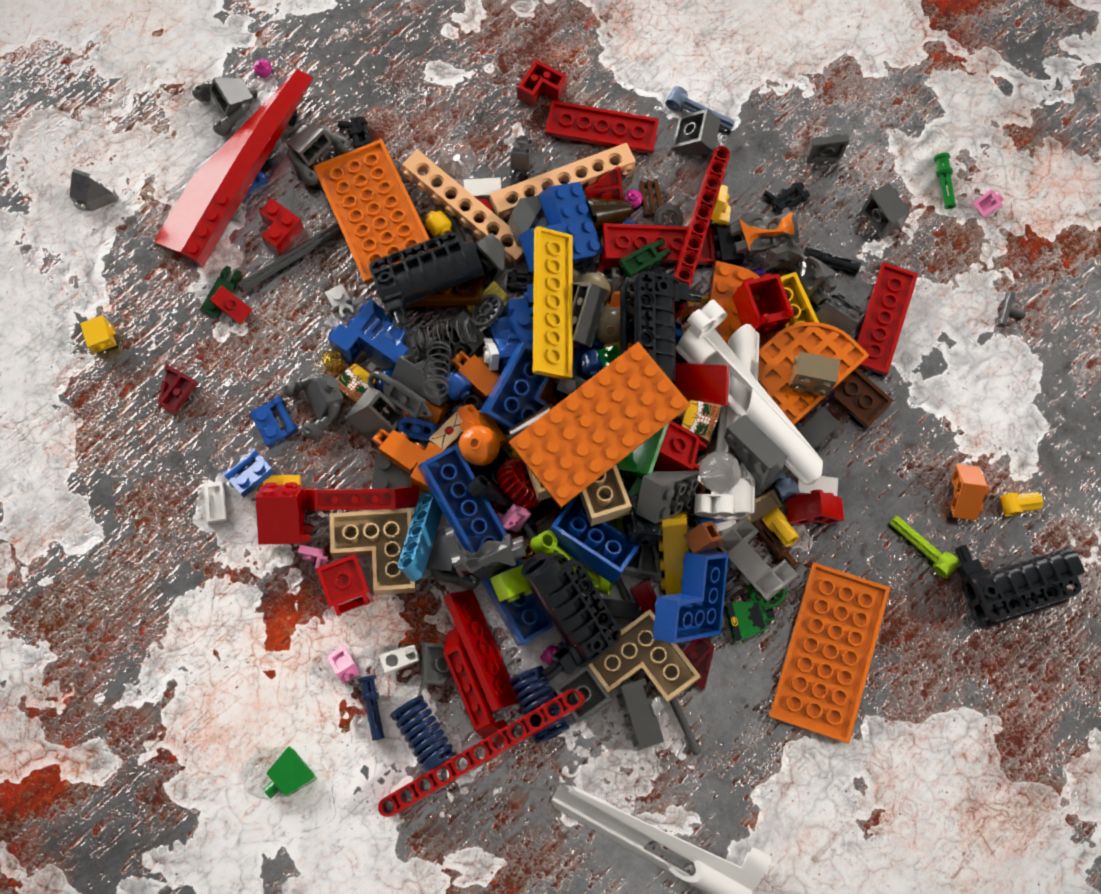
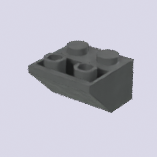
M833 293L825 301L816 317L819 323L837 327L850 336L865 312L862 311L860 306L852 305L846 301L847 299L843 295Z
M369 387L345 416V419L373 443L372 438L380 428L388 433L392 432L398 426L399 421L405 417V414L380 390Z

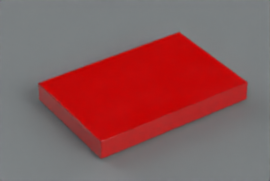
M676 363L675 386L688 402L689 400L728 406L729 365Z

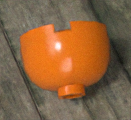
M482 425L472 426L462 433L459 440V449L466 462L475 466H486L498 457L500 440L492 429Z

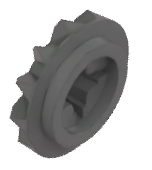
M673 204L660 206L653 217L654 225L682 226L684 219L680 208ZM672 214L671 220L673 221V223L668 222L667 224L663 225L665 223V218L663 215L668 216Z

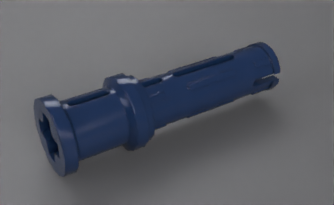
M376 675L357 679L362 690L361 700L366 705L372 741L385 738L377 701L380 695L376 691Z

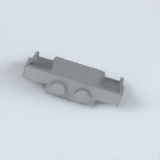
M744 517L733 526L719 533L725 544L719 548L724 553H729L728 564L734 570L739 569L743 573L740 576L747 585L752 583L768 601L782 588L785 589L799 575L785 559L773 569L768 566L748 544V541L759 531Z

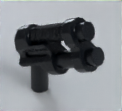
M350 117V122L338 120V128L349 129L348 136L353 141V150L374 142L365 117ZM359 136H363L364 141H360Z
M795 182L792 184V187L780 190L778 195L766 189L763 196L771 200V206L778 213L782 214L784 208L789 207L790 209L801 202L807 201L810 193L807 190H802L804 189L802 182ZM794 193L797 194V197L793 199L790 197Z
M517 270L508 272L507 279H511V282H507L506 289H510V292H527V285L516 284V280L527 281V284H533L534 274L532 272H528V274L517 273Z

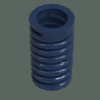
M542 665L524 671L509 680L513 692L517 694L516 699L520 702L519 706L523 709V715L528 714L556 697L555 693H550L538 698L552 691L553 688L550 685L534 691L549 683L545 678L537 682V680L543 677L542 671H544ZM554 704L551 709L558 706V704ZM560 707L552 710L551 714L553 716L558 715ZM535 715L532 719L535 727H538L542 722L539 715ZM562 718L533 735L535 743L545 742L568 731L570 727L565 721L566 718Z
M420 695L397 708L390 716L393 721H397V728L401 729V735L405 736V742L409 743L408 747L413 750L412 754L417 757V762L422 764L421 769L425 774L458 754L457 752H452V744H447L438 749L448 742V737L446 736L432 743L444 735V731L440 729L428 736L440 728L438 722L421 731L435 722L436 717L434 715L428 717L432 714V710L426 709L428 704L424 701L423 695ZM421 712V713L418 714L417 716H415V717L409 719L411 716H413V715H415V714Z

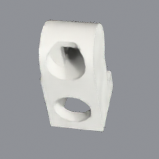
M410 645L379 655V662L385 677L395 671L420 662V658L415 645Z

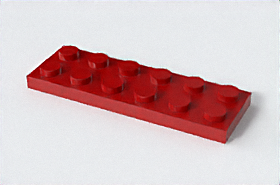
M551 100L545 135L609 147H616L627 143L631 151L653 154L659 118Z
M603 223L604 261L619 262L622 258L642 247L662 239L665 244L656 251L660 253L669 248L671 254L658 263L677 264L688 227ZM708 227L697 264L714 265L716 261L712 227Z
M885 262L881 263L856 341L869 356L858 367L884 376L888 374L918 273Z
M468 590L445 595L446 607L450 611L454 626L459 632L463 647L467 651L470 663L476 672L479 684L485 693L487 703L491 707L492 712L519 704L520 702L516 699L517 694L513 692L512 685L509 683L511 679L474 591Z

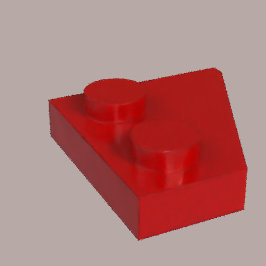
M615 167L585 188V197L624 200L621 167Z

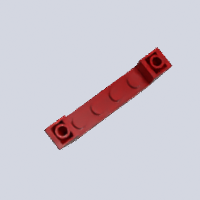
M419 486L377 489L303 488L304 509L307 510L402 509L416 507L419 500Z
M456 628L447 632L443 654L476 733L485 739L506 727L507 724L504 719L495 722L467 652L463 647L459 632ZM501 736L496 739V746L505 743Z

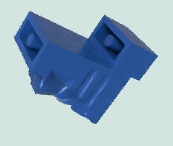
M527 298L508 299L501 317L497 318L498 321L495 324L492 323L491 327L489 326L488 328L493 343H495L499 352L498 370L495 371L500 375L515 348L521 343L508 319L512 315L529 309Z
M370 299L360 307L357 316L349 320L347 328L342 324H339L337 328L334 327L328 335V340L332 352L350 365L364 351L385 367L394 369L398 358L409 353V348L404 345L407 340L406 327L403 330H400V328L396 329L393 322L390 323L388 316L385 315V311L374 300Z

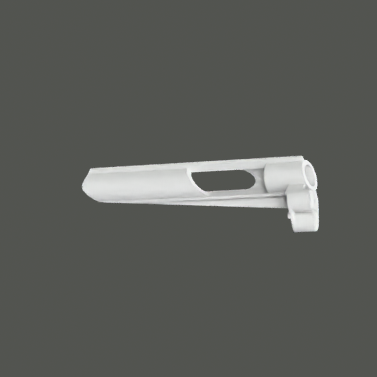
M715 300L709 301L702 310H696L687 319L691 326L676 346V351L687 363L729 365V371L751 393V399L746 412L728 393V406L740 418L746 415L787 455L784 465L804 485L814 484L822 475L823 460L715 330L728 314Z
M745 324L732 334L728 340V346L758 381L760 334L755 331L752 325ZM729 371L728 393L747 412L751 393ZM722 406L720 410L711 494L696 495L695 493L694 515L712 519L723 518V520L727 521L741 519L754 513L755 479L743 463L736 469H732L729 465L730 446L727 444L724 436L727 427L740 418L729 406Z
M559 785L551 800L555 809L707 894H752V891L759 885L772 859L771 856L752 847L751 851H747L741 866H738L633 817L573 785ZM655 840L692 861L695 865L696 873L693 876L645 850V845Z

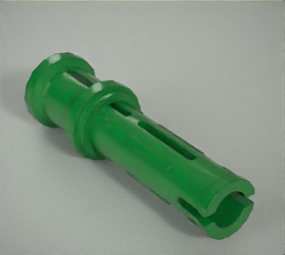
M940 153L933 158L937 165L936 175L940 178L944 208L953 209L956 207L951 179L953 168L950 167L949 162L951 156L949 153ZM946 185H948L949 196L947 195Z

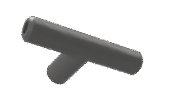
M1008 292L999 321V326L1001 327L1007 325L1009 315L1022 319L1026 316L1025 311L1012 307L1015 298L1014 292Z

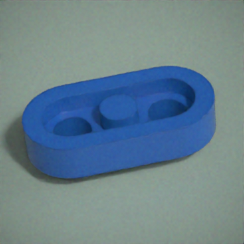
M406 416L398 423L399 432L405 433L409 438L429 441V438L438 430L433 421L414 418L413 416ZM426 427H429L431 432H428Z

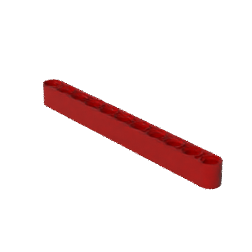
M717 146L708 161L673 276L678 278L679 282L689 283V289L729 161L730 151L725 146ZM685 303L682 305L675 304V321L683 311Z
M575 689L565 691L380 800L378 804L379 813L384 817H392L402 813L583 706L585 702L583 693ZM573 693H576L579 697L576 705L569 703V697ZM554 704H558L560 707V713L557 716H553L550 711ZM535 715H539L542 719L538 727H535L532 723ZM517 726H521L523 729V734L519 738L514 735V729ZM500 736L505 741L502 748L496 746V739ZM480 747L486 750V756L483 759H480L477 754ZM462 758H465L468 763L465 770H462L459 766ZM443 769H447L449 772V778L446 781L441 777ZM426 779L431 784L428 791H425L423 788V782ZM407 790H409L412 793V799L410 802L406 801L405 799V793ZM389 801L394 805L391 813L386 808Z

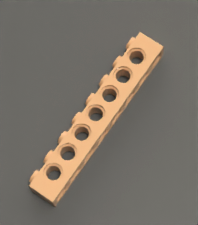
M624 143L490 193V203L495 214L500 219L507 220L510 218L519 199L526 198L528 194L537 196L544 191V188L562 185L560 182L568 184L581 181L582 188L585 189L617 166L621 167V175L631 173L635 168L636 160L628 144ZM509 201H515L516 203H515V204H510V203H508V202H509Z
M418 149L402 164L404 177L416 183L420 191L428 193L436 204H441L450 216H455L459 219L463 227L472 230L477 239H483L489 235V231H496L498 234L494 236L502 244L510 243L511 247H505L506 263H511L515 267L524 258L525 254L522 245L520 247L516 245L510 226ZM420 172H425V173H427V174L424 175V176H421V175H419L418 173H420ZM437 183V184H440L441 186L436 188V187H433L432 185ZM449 195H452V196H454L455 198H454V199H448V198H446V197L449 196ZM467 207L469 210L462 211L461 208ZM479 218L482 219L483 222L476 223L474 220Z

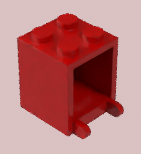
M768 273L758 279L753 277L745 279L732 296L742 326L750 324L760 335L782 330L795 316L779 274L771 275V273ZM759 294L761 300L755 301L753 295Z
M671 421L653 472L699 471L700 473L702 467L695 464L698 449L706 450L707 444L701 441V437Z
M269 482L262 485L255 497L258 544H300L309 542L311 535L308 533H313L315 527L312 524H305L303 485H297L296 482H288L285 485Z
M356 554L316 568L327 602L335 616H340L342 613L374 602Z

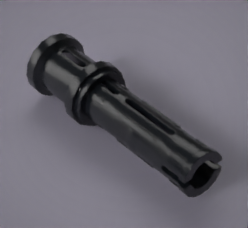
M807 244L804 251L806 257L812 256L826 265L858 274L861 267V262L827 253L826 249L812 248L809 244Z

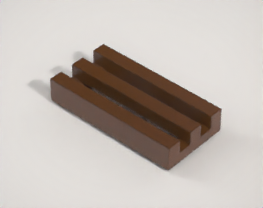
M658 179L639 182L645 217L654 216L656 212L652 186L655 189L658 208L662 206ZM644 187H648L652 212H649Z

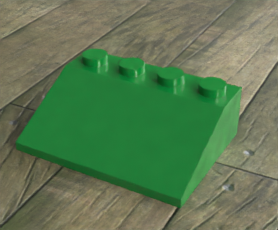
M669 423L616 464L621 477H643L653 472Z

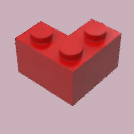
M535 60L517 87V99L532 107L541 94L558 101L567 88V75Z
M271 198L259 211L262 221L270 226L261 236L265 246L280 256L304 228L299 217Z
M823 490L810 491L811 494H796L794 498L786 500L788 523L800 526L813 522L828 525L844 521L842 498L834 496L833 493H824Z

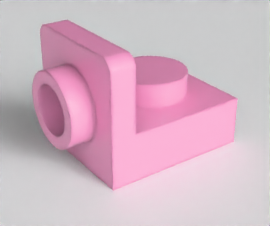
M991 189L973 202V205L983 218H986L996 209L1003 207L1002 201L1004 199L998 191L994 193Z
M513 504L506 514L497 512L496 515L506 531L518 532L531 513L528 509Z
M299 545L298 554L303 560L309 562L317 560L315 570L327 565L328 556H326V552L323 549Z
M345 646L327 656L342 684L353 680L360 674Z

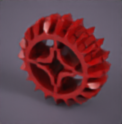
M510 458L500 466L496 475L498 478L497 482L501 484L500 488L505 491L504 494H507L510 499L515 501V504H520L521 507L530 509L535 508L543 501H538L526 465L522 460Z

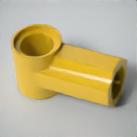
M1039 492L1019 495L1018 493H1008L1000 496L1004 516H1014L1022 512L1041 510L1043 508V498Z
M777 506L761 518L765 525L777 535L786 547L793 545L800 537Z

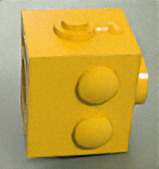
M103 315L80 323L86 345L94 354L117 346L114 338L116 331Z

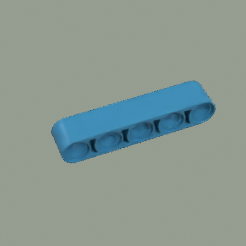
M431 492L424 493L417 502L398 562L399 569L410 581L419 580L425 572L443 513Z

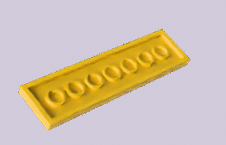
M537 226L534 229L533 373L568 380L573 378V235Z

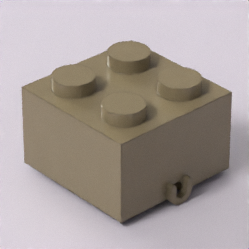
M800 352L798 357L795 356L793 360L789 388H794L797 392H813L817 396L828 395L837 383L840 360Z

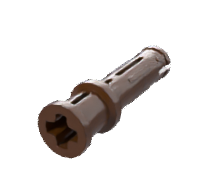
M761 518L752 524L759 531L758 535L773 552L775 561L781 563L786 558L794 570L801 564L789 553V548L782 546Z

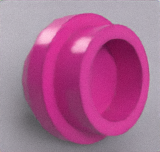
M264 59L256 61L253 66L255 74L261 78L268 77L272 72L271 63Z
M629 190L625 193L624 200H627L633 208L641 205L643 198L639 191Z
M554 645L547 646L540 659L551 665L554 662L551 655L560 648Z

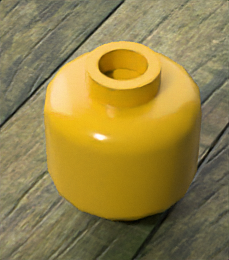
M431 211L427 214L424 226L433 238L452 231V222L443 211Z

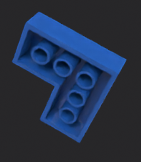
M581 181L550 186L538 194L548 223L547 226L542 227L573 235V264L590 261L603 254ZM531 228L519 236L530 273L534 272L535 228Z
M525 342L517 345L479 412L506 430L511 429L548 405L539 396L550 377L533 373V347Z
M579 494L568 503L549 530L556 535L557 545L613 585L640 546L627 544L626 535L610 525L608 521L590 526Z
M705 550L697 553H692V551L685 552L681 593L657 596L653 639L674 644L721 634L729 553L714 550Z

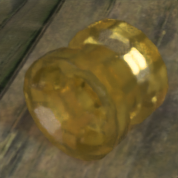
M328 350L323 354L322 362L326 371L337 373L342 369L343 360L339 352Z

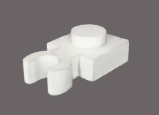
M342 284L325 292L334 311L339 309L340 317L343 320L346 319L344 312L347 310L354 315L353 307L348 304L351 302V299Z
M484 338V362L488 364L490 371L498 370V349L495 343H493L492 338Z

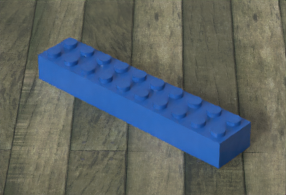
M457 444L422 462L418 466L421 475L450 527L454 528L457 538L464 549L475 553L483 543L487 541H502L503 537L507 535L488 499L483 497L475 498L469 493L467 487L475 476L462 456ZM518 558L515 566L510 565L503 572L521 566L524 563L521 558ZM490 578L481 580L517 646L524 645L553 628L533 593L525 596L523 592L519 594L520 598L508 602L506 599L499 602Z

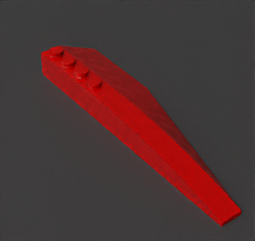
M297 69L191 178L154 240L155 244L202 268L204 267L314 79L312 76Z

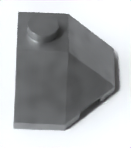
M73 168L70 198L76 208L94 211L118 201L119 197L109 185L104 187L102 183L97 181L98 178Z

